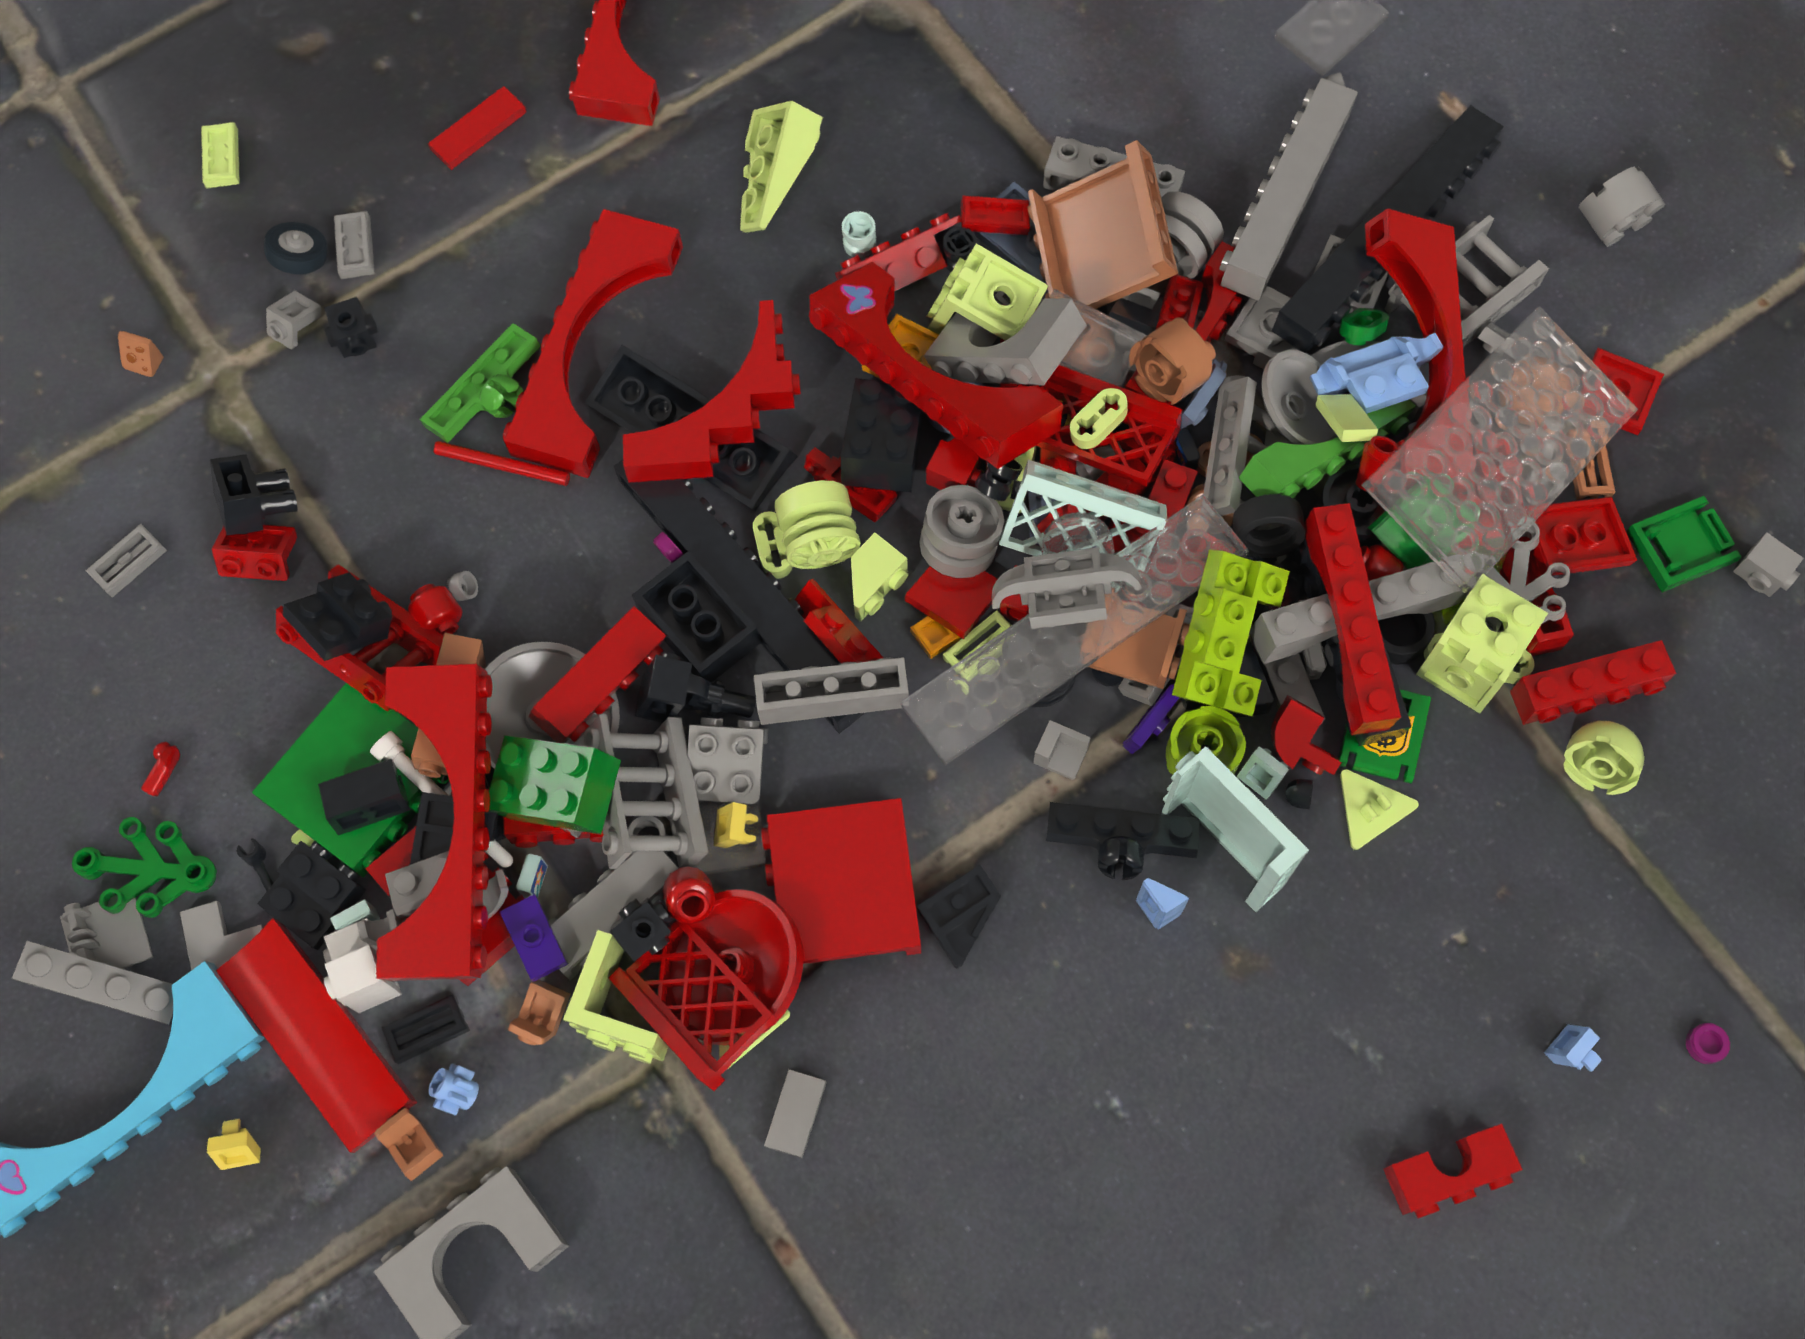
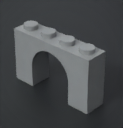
M1044 299L1019 332L1006 341L992 346L998 338L997 335L956 312L924 354V357L932 370L962 382L1045 385L1087 325L1072 299Z
M507 1166L502 1170L500 1167L494 1168L481 1178L480 1183L482 1186L472 1194L463 1193L455 1198L447 1206L448 1213L438 1221L431 1219L425 1222L414 1232L416 1236L414 1240L404 1248L402 1245L394 1247L381 1258L383 1264L374 1273L420 1339H455L471 1326L446 1289L442 1277L444 1254L452 1240L462 1231L477 1225L494 1226L507 1238L527 1268L534 1272H538L569 1247L515 1170Z

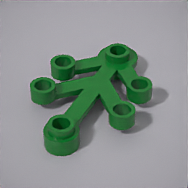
M136 817L124 819L119 826V832L126 840L133 843L144 860L105 856L93 847L82 848L75 853L72 859L73 870L87 880L97 879L105 872L137 876L119 890L110 888L100 895L99 904L101 908L111 914L121 912L125 908L126 903L161 879L174 880L156 895L148 892L139 896L136 901V909L147 918L158 916L163 907L186 891L200 893L208 890L214 884L217 875L216 867L209 858L193 855L182 838L181 828L172 821L160 823L155 831L156 838L164 845L170 846L180 864L165 863L146 835V826ZM137 824L136 832L128 835V829L132 825ZM173 828V835L170 838L164 839V833L168 829ZM91 856V862L86 866H82L83 861ZM201 868L200 875L192 879L190 877L191 873L195 869ZM113 896H118L117 903L108 907L109 899ZM150 900H154L153 908L145 911V904Z

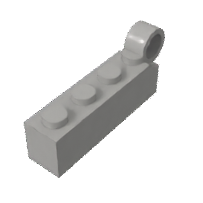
M640 816L628 828V835L637 836L640 830L645 827H655L659 830V836H668L663 823L654 816ZM631 851L632 853L627 857V860L617 869L606 870L598 878V885L588 894L583 892L576 896L569 903V910L559 919L552 918L549 920L568 962V965L560 968V971L570 981L582 971L597 930L611 934V926L622 918L618 914L621 909L636 898L640 903L649 898L653 904L664 899L662 892L664 882L669 874L678 869V867L663 851Z

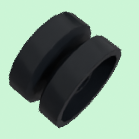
M1360 463L1341 467L1340 470L1329 477L1315 508L1350 503L1360 548L1362 546L1370 547L1374 544L1382 545L1383 543L1368 527L1402 496L1400 490L1383 487L1380 483L1375 491H1364L1356 485Z

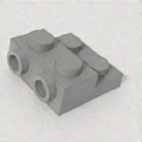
M1266 286L1259 301L1253 298L1248 300L1226 333L1225 341L1254 356L1253 364L1262 369L1278 353L1285 350H1298L1272 332L1280 309L1291 298Z

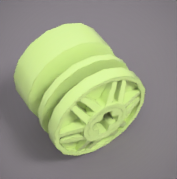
M824 480L804 483L790 488L775 500L778 525L784 532L782 542L786 548V559L792 567L800 569L828 567L845 561L860 548L861 543L859 535L856 533V523L851 518L852 506L848 490L842 483Z

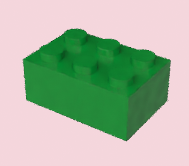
M504 735L489 788V811L511 820L602 834L621 760L594 747Z

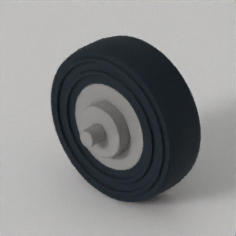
M285 222L273 226L267 232L264 240V253L268 262L280 271L290 274H308L320 269L325 263L327 243L324 235L316 228L299 222Z

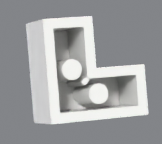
M357 922L324 936L328 948L323 950L326 961L324 965L328 976L324 978V984L332 999L336 998L343 1006H348L354 1011L361 1013L402 995L397 981L376 979L377 946L368 944L360 939Z

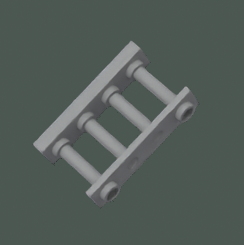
M1490 214L1479 223L1473 221L1462 232L1461 237L1455 241L1457 270L1487 297L1486 303L1478 307L1477 305L1472 306L1459 294L1463 348L1479 336L1485 326L1490 323L1494 324L1536 290L1549 270L1540 260L1529 268L1525 266L1520 267L1488 238L1487 233L1494 221ZM1476 245L1511 277V283L1504 288L1501 285L1497 287L1463 255ZM1395 283L1388 292L1390 297L1385 310L1390 314L1401 304H1404L1413 312L1407 298L1397 283Z
M1248 376L1221 384L1219 387L1201 513L1208 518L1234 513L1244 503L1240 499L1243 482L1239 479V476L1245 469L1247 451L1255 455L1275 442L1293 444L1278 431L1268 413L1254 403L1257 382ZM1251 420H1254L1266 429L1265 444L1249 435ZM1267 523L1254 529L1270 530L1282 526L1283 523Z
M599 714L585 731L584 746L594 747L613 757V748L653 749L657 753L659 768L619 767L603 826L602 850L607 855L609 869H617L632 853L631 851H673L677 856L679 868L695 867L708 854V848L690 758L687 756L688 748L682 718L668 717L654 734L610 733L607 715ZM619 782H658L664 788L666 801H622ZM625 816H666L670 820L673 836L628 835Z

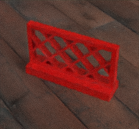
M1058 365L1045 385L1041 386L1056 399L1064 402L1062 415L1069 413L1071 419L1077 415L1075 411L1083 409L1104 389L1117 388L1126 395L1128 402V413L1122 423L1128 424L1130 429L1116 433L1111 432L1096 447L1081 449L1075 445L1070 446L1062 442L1060 437L1070 434V425H1066L1036 446L1147 487L1171 441H1175L1180 432L1181 408ZM1115 402L1113 405L1105 403V412L1110 408L1118 410V403ZM1080 427V435L1085 433V428ZM1150 432L1163 438L1160 442L1146 446L1141 435ZM1134 437L1139 448L1122 453L1117 442ZM1111 444L1115 453L1113 456L1103 458L1097 456L1093 449ZM1144 456L1147 463L1143 473L1130 468L1126 461Z
M676 920L671 925V933L667 935L670 942L654 955L647 951L626 971L618 967L608 978L695 1077L715 1091L725 1081L722 1074L777 1017L688 923ZM684 931L689 936L687 952L671 953L672 942ZM696 945H697L702 951H696ZM686 960L685 977L668 979L670 961ZM695 960H711L710 977L693 978ZM661 962L659 980L645 981L640 974L651 963ZM719 969L725 976H719ZM733 983L735 985L733 1002L716 1003L718 984ZM709 985L707 1003L691 1004L692 986ZM684 986L682 1005L668 1006L666 1004L667 987ZM652 988H658V994ZM742 994H743L749 1001H742ZM756 1008L762 1014L751 1027L740 1028L741 1009ZM732 1010L731 1029H714L715 1011ZM707 1011L705 1030L690 1031L688 1029L690 1012ZM675 1013H681L680 1019ZM730 1037L729 1049L717 1061L711 1054L713 1038ZM697 1038H704V1043L702 1044Z

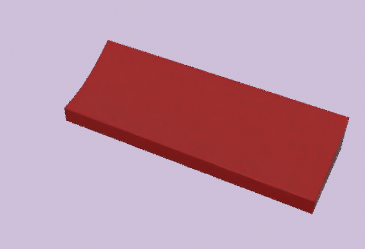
M272 918L248 944L216 970L350 1153H355L373 1139L375 1131L385 1124L389 1118L404 1108L409 1110L417 1103L416 1099L346 1006H343L336 998L332 999L324 984V977L283 923Z

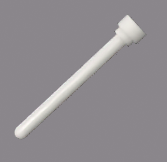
M392 731L383 735L371 748L370 753L379 762L392 759L395 766L422 792L449 796L430 777L422 775L417 769H414L412 760L404 754L405 748L401 746L403 741ZM495 839L489 843V848L485 852L501 867L507 868L513 863L512 855Z

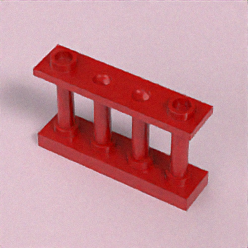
M338 564L328 571V579L348 573L349 571ZM352 574V575L355 577L356 580H359V579H360V578H358L357 576H355L354 574ZM370 586L373 598L377 602L385 601L391 608L392 620L388 638L365 646L354 655L346 653L324 661L282 615L283 606L276 609V634L284 643L291 644L359 691L366 700L376 703L387 712L391 708L385 706L386 671L381 675L366 664L392 643H395L409 651V653L392 667L417 666L420 662L426 663L429 666L436 665L444 638L435 629L423 628L410 612Z

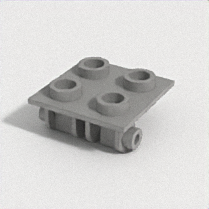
M113 896L109 899L108 907L117 903L118 896ZM137 897L126 903L125 908L117 914L105 911L101 908L99 901L81 908L80 903L66 905L64 907L65 913L60 916L69 953L121 969H126L154 958L142 915L136 909Z

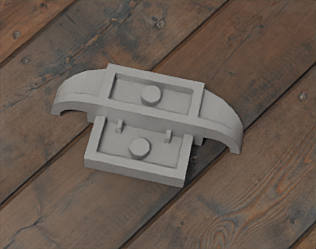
M1099 548L1024 557V564L1009 569L995 582L992 589V609L1000 608L1001 601L1007 596L1020 594L1022 605H1028L1031 629L1107 619L1104 594L1112 593L1111 582L1125 581L1130 583L1134 590H1141V578L1138 570L1132 563L1117 555L1099 553Z
M449 851L385 874L393 909L386 911L387 918L376 921L361 920L357 922L362 941L377 946V939L395 929L419 908L436 884L444 868ZM503 869L495 871L496 875L489 880L487 889L483 890V906L487 908L488 919L499 910L508 894V886Z

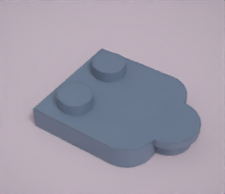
M1213 359L1212 373L1209 380L1178 401L1176 407L1182 409L1180 429L1186 428L1190 424L1195 426L1206 416L1208 409L1205 406L1226 377L1225 370L1228 365L1224 361L1219 362Z

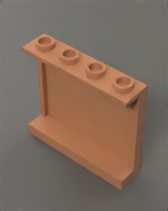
M1137 140L1125 145L1127 158L1044 197H1041L1033 189L1028 191L1031 204L1028 205V213L1036 229L1034 243L1042 259L1039 268L1043 279L1049 285L1047 288L1048 293L1045 294L1046 299H1072L1079 312H1090L1178 274L1152 155Z

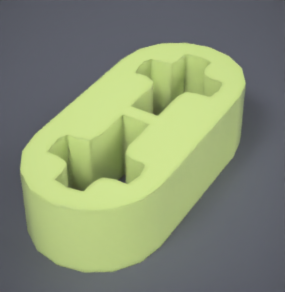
M1108 388L1099 392L1070 423L1071 439L1075 446L1081 449H1091L1099 445L1126 418L1128 413L1126 395L1117 388ZM1115 402L1118 403V410L1110 408L1105 412V403L1113 405ZM1080 427L1085 429L1093 427L1092 435L1087 432L1080 435Z
M763 512L753 522V532L761 566L765 574L770 572L776 579H782L793 568L786 559V548L782 542L784 532L779 528L775 512ZM769 523L774 528L775 537L774 540L768 541L767 533L764 531L765 524ZM778 549L782 565L780 567H775L772 562L771 551Z

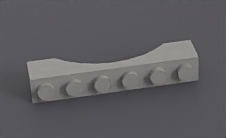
M1459 554L1369 581L1378 620L1405 614H1428L1458 605L1474 586ZM1328 594L1261 613L1250 629V636L1263 664L1298 654L1315 644L1338 635Z

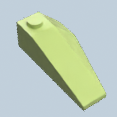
M794 101L753 110L745 142V151L750 153V164L744 167L743 177L749 179L748 189L742 196L741 231L747 233L765 230L815 149V145L820 137V126L823 117Z

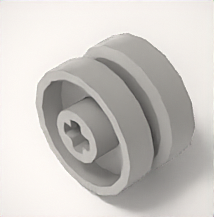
M1179 191L1167 192L1161 199L1178 275L1192 279L1205 265L1207 257L1214 253L1223 240V227L1215 213L1199 199Z
M968 485L949 486L938 491L929 500L919 540L921 554L929 566L941 574L954 578L973 577L986 571L994 561L1005 522L1001 506L995 499L984 495L976 487Z

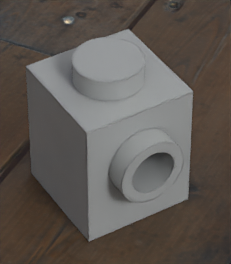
M1766 532L1752 546L1733 572L1746 580L1752 589L1771 597L1780 587L1787 591L1796 581L1800 573L1795 569L1804 558Z

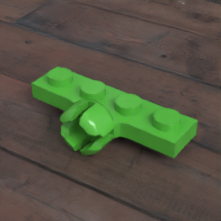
M512 323L421 417L420 421L424 427L448 443L479 411H487L496 418L512 416L514 414L513 411L504 405L507 402L516 408L517 398L523 392L522 387L519 386L517 381L512 379V376L541 346L537 338Z

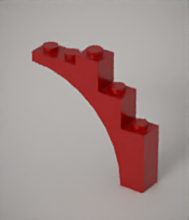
M773 300L759 301L758 326L751 350L738 373L723 391L702 408L676 422L649 431L623 434V467L628 483L714 477L713 464L719 463L718 445L754 443V429H760L759 411L795 408L794 395H801L799 373H792L791 360L785 361L784 345L777 344V335L783 334L782 313H775Z

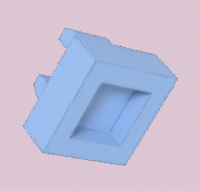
M1567 1024L1544 1053L1554 1064L1576 1067L1579 1070L1585 1066L1592 1072L1601 1062V1058L1592 1050L1600 1038L1590 1027Z

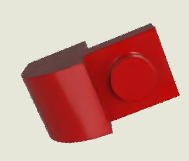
M1287 695L1277 711L1271 726V739L1276 752L1284 763L1294 769L1300 757L1304 758L1302 765L1311 771L1322 775L1325 770L1334 775L1342 762L1333 754L1310 742L1324 717L1314 709Z

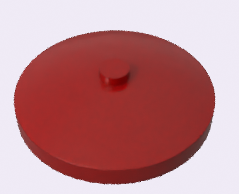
M740 889L718 892L715 894L714 908L708 917L700 922L689 925L777 1017L764 1031L766 1032L787 1011L801 981L803 947L799 931L790 915L780 905L759 893ZM684 931L672 942L671 953L687 952L689 936ZM696 945V951H702V950ZM710 959L695 960L693 978L710 977ZM686 960L670 961L668 979L685 977ZM719 969V976H725ZM733 983L718 984L716 1003L733 1002L735 986ZM709 985L692 986L691 1004L707 1003ZM684 986L667 987L666 1004L668 1006L682 1005ZM742 994V1001H749V1000ZM756 1008L741 1009L740 1028L751 1027L762 1014ZM732 1010L715 1011L714 1029H731ZM707 1011L690 1012L688 1026L690 1031L705 1030ZM675 1013L680 1019L681 1013ZM714 1037L712 1044L729 1045L730 1037Z

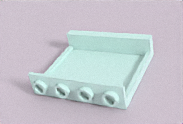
M1204 747L1197 755L1190 751L1175 766L1177 771L1171 777L1173 782L1168 786L1167 790L1169 792L1163 798L1165 805L1161 814L1169 815L1182 804L1195 818L1200 819L1203 827L1257 881V884L1245 901L1257 912L1284 887L1309 850L1207 747Z

